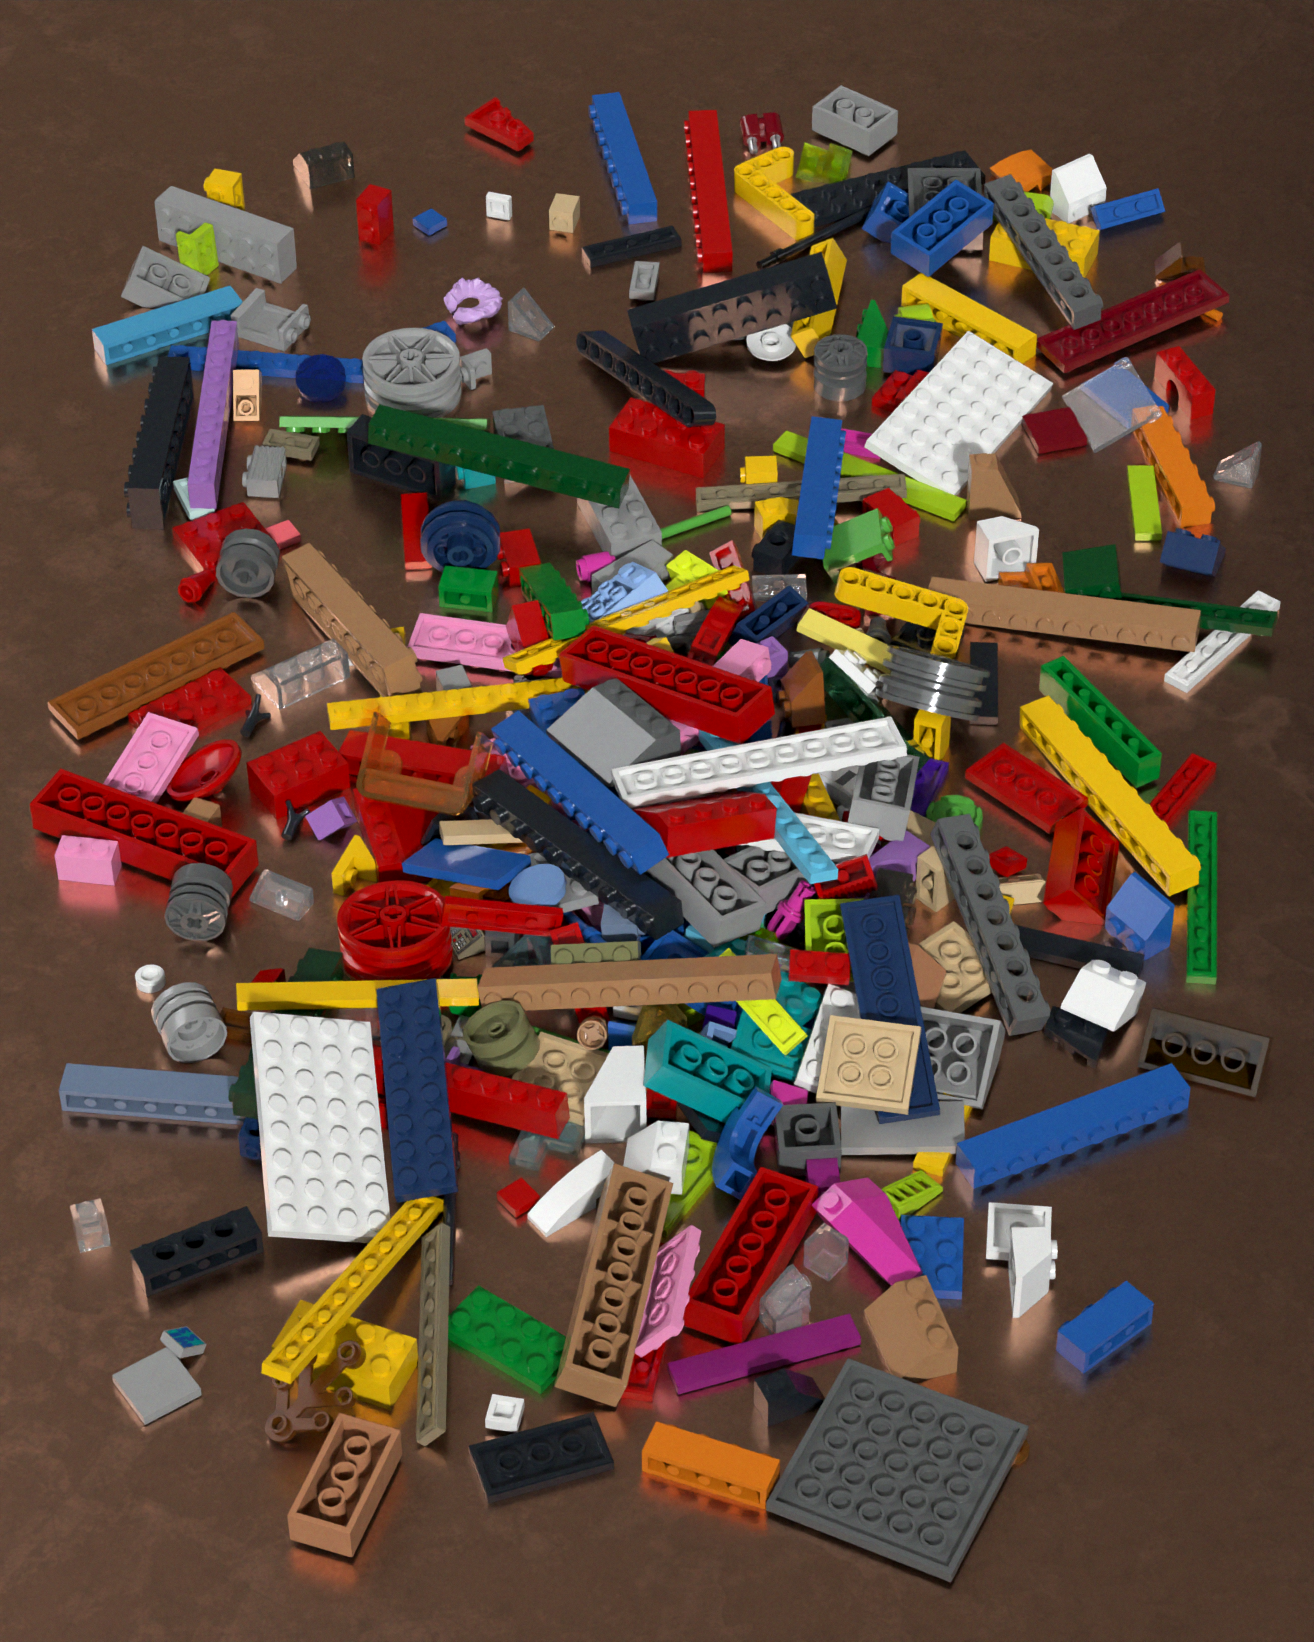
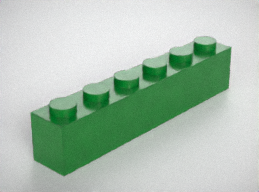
M551 563L519 568L522 594L527 602L539 601L546 630L553 640L577 637L586 632L585 626L589 625L587 609H583L581 601H577L576 594L571 592L570 586H567L565 579L561 578L559 570H555Z
M1062 656L1041 665L1039 682L1041 693L1044 696L1049 695L1056 704H1060L1070 720H1074L1077 723L1079 730L1092 740L1093 745L1101 753H1104L1107 759L1136 788L1159 778L1162 753L1067 658Z

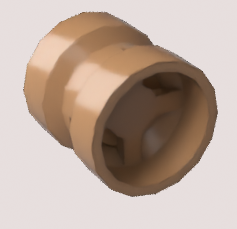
M598 1015L586 1017L577 1031V1039L580 1045L588 1050H597L602 1047L608 1038V1023L603 1017Z

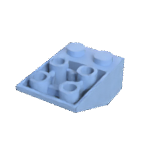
M631 562L622 566L616 576L602 583L598 587L597 592L591 597L583 599L581 603L583 609H587L590 623L668 592L656 572Z

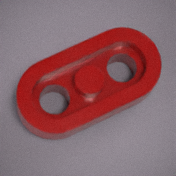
M822 601L814 602L808 607V609L815 610L853 629L860 627L861 613L855 607Z

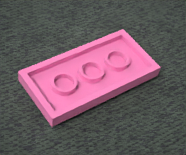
M148 712L103 784L157 804L198 738V728Z
M690 1225L658 1248L635 1354L641 1358L653 1349H658L670 1337L677 1336L684 1326V1311L690 1299L688 1294L689 1287L695 1275V1259L700 1251L699 1240L701 1230L693 1225Z

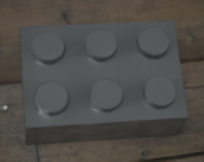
M544 405L492 411L493 434L554 449ZM504 479V484L516 483L514 481Z

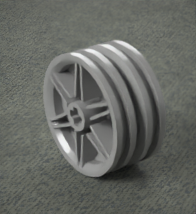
M403 328L380 335L366 347L362 358L365 400L372 412L375 413L379 404L431 418H442L458 405L462 393L460 355L456 344L444 334L424 328Z

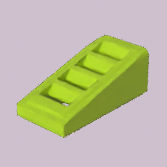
M920 1170L881 1190L889 1197L892 1208L901 1222V1215H911L943 1192V1187ZM922 1182V1183L925 1184L928 1188L925 1189V1188H924L922 1185H920L919 1183ZM911 1188H916L919 1191V1193H916Z

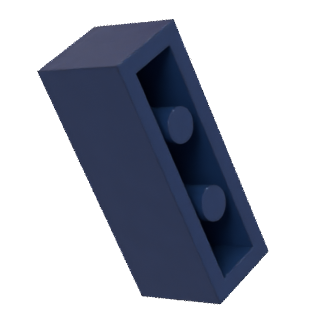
M789 585L737 623L728 643L733 647L740 639L753 643H758L771 636L776 639L800 620L809 603Z

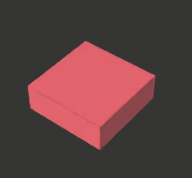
M289 520L265 528L279 545V550L301 542V534Z

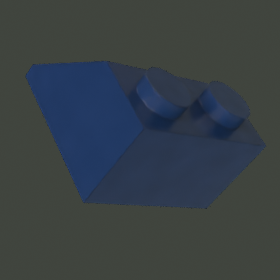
M893 316L884 346L883 372L893 373L895 370L913 376L919 369L930 373L937 365L943 323Z

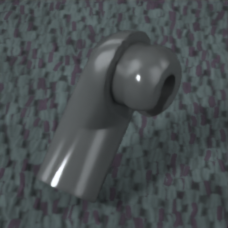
M692 635L673 636L668 638V641L673 651L683 647L685 653L689 654L695 637Z

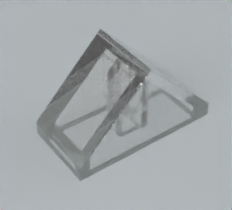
M522 288L508 301L509 331L539 342L555 327L525 288Z
M1258 441L1219 461L1213 478L1216 481L1252 489L1259 473L1262 444Z

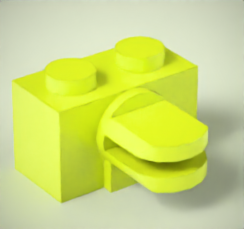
M684 550L666 565L672 581L665 587L670 591L719 570L689 551ZM724 590L719 592L715 598L702 599L698 602H702L705 608L710 609L718 597L723 598L728 594V591Z

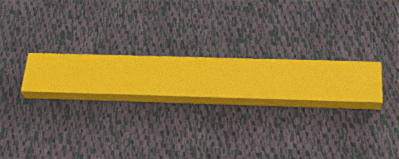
M477 978L436 979L440 1006L479 1005ZM422 980L236 983L237 1010L378 1008L377 988Z

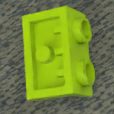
M205 222L191 234L181 231L176 233L181 264L206 276L219 266L212 224Z

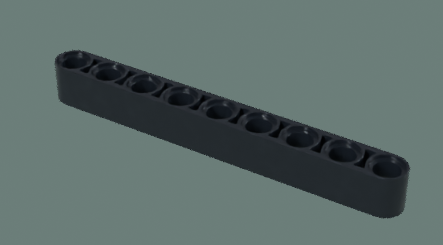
M581 331L577 334L576 347L580 354L686 427L711 426L715 423L716 409L710 401L606 331Z

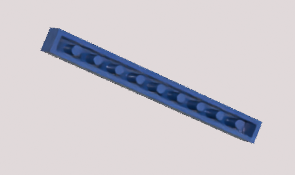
M519 710L491 729L496 739L493 741V744L502 756L506 754L514 767L520 766L527 779L533 778L538 788L542 792L546 790L555 804L561 803L565 812L570 817L574 815L584 830L589 828L597 842L603 841L613 856L618 854L626 868L632 867L641 875L669 855L660 834Z

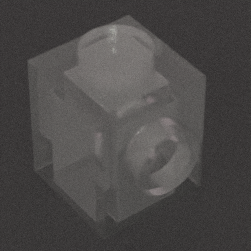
M101 1198L70 1205L73 1229L80 1253L111 1246L107 1219Z

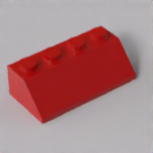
M1082 808L1056 822L1043 904L1061 920L1105 925L1106 908L1112 898L1119 841Z

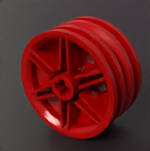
M402 880L375 883L350 895L341 905L337 915L341 963L349 979L352 981L439 979L448 970L453 959L451 927L441 926V914L445 898L427 885Z

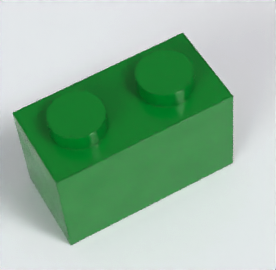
M445 566L438 586L439 606L493 612L499 592L498 571Z

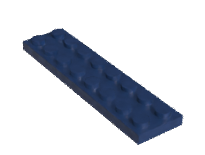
M900 895L840 903L860 1019L921 1027L908 1115L877 1111L879 1124L940 1115L939 1101Z
M436 978L377 988L396 1201L398 1203L459 1192L439 990Z

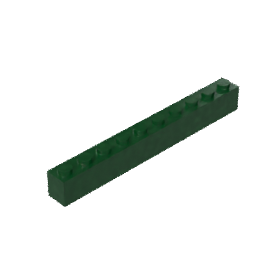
M379 404L369 422L368 444L614 508H620L629 489V468Z

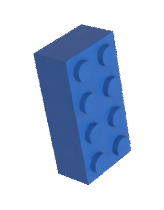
M955 180L892 231L891 254L929 277L992 225L994 203L958 180Z

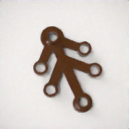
M355 1341L342 1343L337 1350V1358L313 1382V1368L317 1360L316 1355L299 1374L298 1398L291 1406L290 1389L293 1387L294 1381L291 1384L285 1382L280 1385V1380L272 1377V1383L277 1388L276 1410L268 1417L265 1425L268 1437L275 1442L281 1443L291 1440L297 1432L317 1430L321 1433L329 1432L334 1424V1419L327 1412L318 1411L311 1418L299 1417L309 1408L341 1406L344 1409H350L355 1405L357 1395L348 1387H341L335 1393L323 1392L345 1368L354 1370L363 1365L366 1359L365 1349ZM352 1348V1354L345 1358L348 1350ZM349 1393V1399L342 1403V1397ZM326 1417V1423L319 1427L320 1420ZM284 1421L282 1428L277 1430L278 1424Z

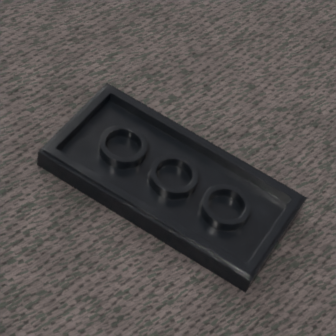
M594 1412L468 1446L469 1455L488 1504L614 1469V1460Z

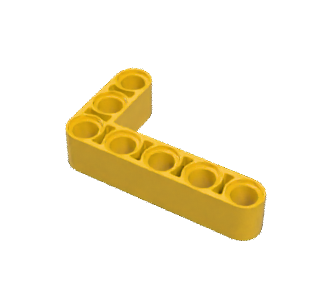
M778 147L737 165L734 168V191L794 240L800 241L814 234V213L776 184L790 178L794 173V151L791 148Z
M846 567L840 571L834 595L839 601L935 629L936 634L930 653L955 659L968 613L966 602L956 597L853 567Z

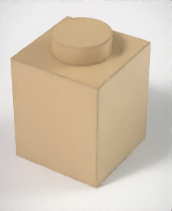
M556 193L549 209V229L573 233L580 218V196Z

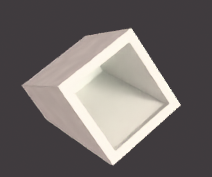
M644 1046L612 1047L584 1097L585 1144L627 1142L629 1137L647 1127L646 1087L643 1086L645 1073Z

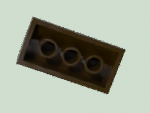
M1152 1008L1137 1067L1155 1070L1172 1063L1184 1079L1256 1097L1267 1066L1273 1037L1160 1008Z

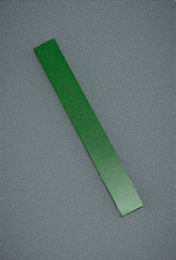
M1189 810L1188 851L1198 858L1201 870L1199 871V884L1187 889L1186 983L1216 985L1217 812Z

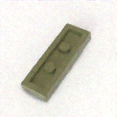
M639 941L551 945V965L641 960V942Z

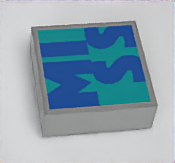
M187 1326L164 1330L160 1338L162 1343L179 1358L203 1354L207 1345Z

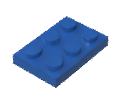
M901 1215L902 1230L923 1272L921 1276H927L936 1298L962 1300L964 1218Z

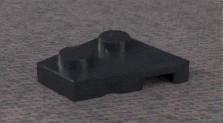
M1052 1006L1050 1017L1045 1025L1044 1035L1052 1041L1060 1043L1071 1054L1078 1052L1088 1059V1066L1096 1068L1109 1029L1065 1011L1060 1007Z

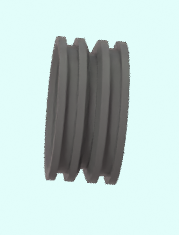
M887 645L886 651L891 653L890 659L884 658L883 665L891 670L890 674L879 675L878 681L882 682L883 686L882 688H876L875 695L921 710L964 720L978 721L979 714L974 713L975 707L982 706L983 701L974 696L975 692L986 691L987 685L982 683L983 677L989 678L990 671L945 656Z

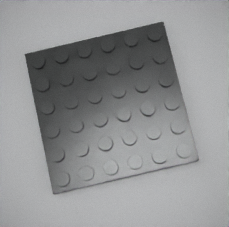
M848 1358L767 1500L766 1510L952 1582L1028 1435L1029 1426Z

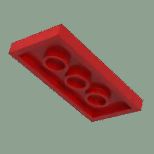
M219 667L128 713L129 722L138 729L147 713L150 712L196 727L199 732L251 705L252 699L250 694Z
M1005 743L996 747L965 771V778L1049 834L1055 831L1057 821L1088 806V797Z

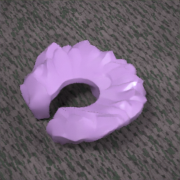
M461 278L446 294L444 303L449 312L454 314L453 319L456 324L462 325L477 322L482 318L493 317L500 310L503 298L500 297V292L496 288H492L490 283H485L480 278H475L472 281L470 279L466 281L464 278ZM466 298H476L479 301V305L476 307H459L456 311L457 305Z

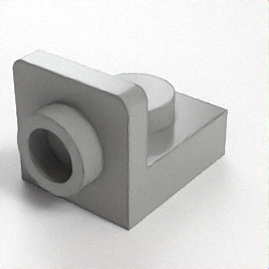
M487 348L460 357L461 382H465L470 390L476 389V379L492 374L491 353Z

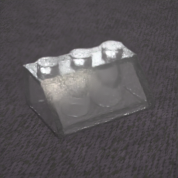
M333 638L251 675V680L281 710L350 678L348 652Z

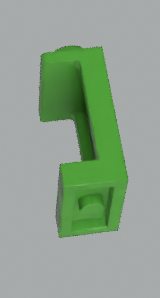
M878 508L833 527L831 549H825L823 566L835 585L837 584L840 571L849 565L878 553H882L888 562L893 560L892 549H895V545L890 535L893 528L887 516L883 517Z

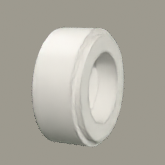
M145 965L139 968L135 974L136 986L142 992L155 993L165 986V972L160 966Z

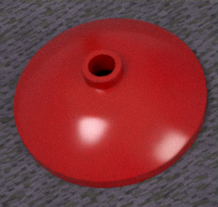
M230 739L218 740L199 748L183 760L166 788L168 794L174 800L192 801L193 798L203 799L220 792L231 780L240 764L241 748L237 742Z

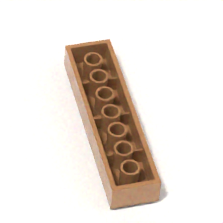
M308 543L281 556L292 598L382 697L422 693L420 686L422 677L415 665L418 660L414 650L404 645L401 636L391 631L387 621L384 618L380 619L374 607L365 603L359 591L355 592L352 589L346 577L342 578L339 575L336 566L333 563L329 564L321 550L317 551Z
M615 1163L613 1164L603 1185L554 1387L613 1407L617 1406L627 1387L672 1192V1182Z

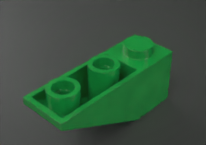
M872 299L868 309L863 310L862 324H858L856 338L862 340L867 346V366L883 369L884 346L889 330L876 301Z

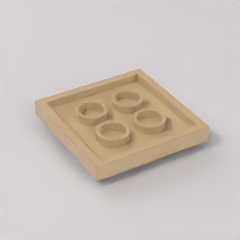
M954 921L917 944L946 970V977L934 1009L961 1013L992 993L969 933Z
M830 1015L816 1103L836 1102L837 1106L908 1115L921 1027Z
M540 1032L538 1035L540 1050L535 1059L525 1068L516 1072L512 1079L566 1092L570 1119L567 1123L585 1129L584 1097L609 1053L600 1050H588L578 1043Z

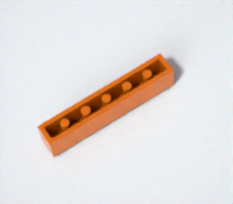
M1163 406L1133 410L1131 431L1148 465H1154L1155 479L1180 528L1211 523V515L1215 511L1214 499L1212 496L1209 497L1205 481L1200 479L1197 466L1190 459L1188 448H1184L1179 431L1176 432L1173 426L1172 417L1167 415Z

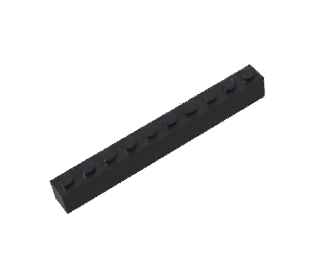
M500 769L472 784L474 795L472 801L479 812L486 814L495 824L501 825L509 831L514 838L520 839L532 851L539 853L549 864L559 867L567 877L573 878L586 891L592 892L605 905L615 909L621 917L634 923L643 933L646 932L655 940H658L684 924L682 901L644 873L640 875L632 867L626 868L618 854L613 856L604 844L597 842L593 836Z

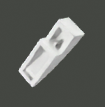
M602 1150L595 1153L557 1182L527 1214V1218L547 1237L596 1208V1199L601 1197L604 1182L614 1162Z

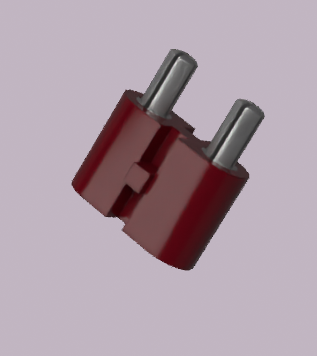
M763 113L762 118H758L757 114H748L741 117L739 123L743 143L749 147L751 154L758 153L757 146H761V142H766V146L773 145V149L781 147L784 134L778 113Z

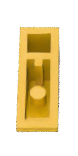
M784 497L756 501L754 526L760 539L764 538L766 531L772 528L778 520L796 525L799 501ZM834 519V526H836L838 522Z

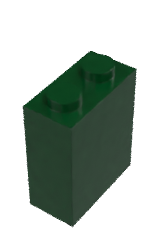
M1116 544L1062 552L1066 594L1122 600L1120 566Z

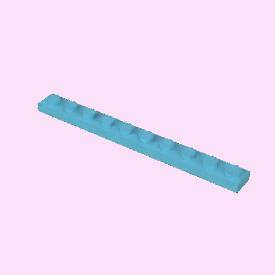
M699 730V741L707 751L740 745ZM770 782L756 784L752 787L736 788L738 791L765 794L775 805L777 811L774 838L810 884L838 879V868Z

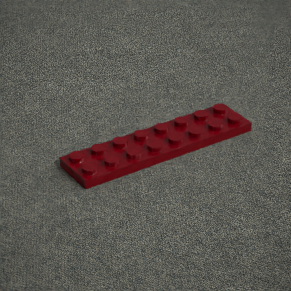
M1199 269L1102 310L1101 320L1075 330L1069 324L1037 338L1036 348L1063 373H1066L1229 303L1230 295Z

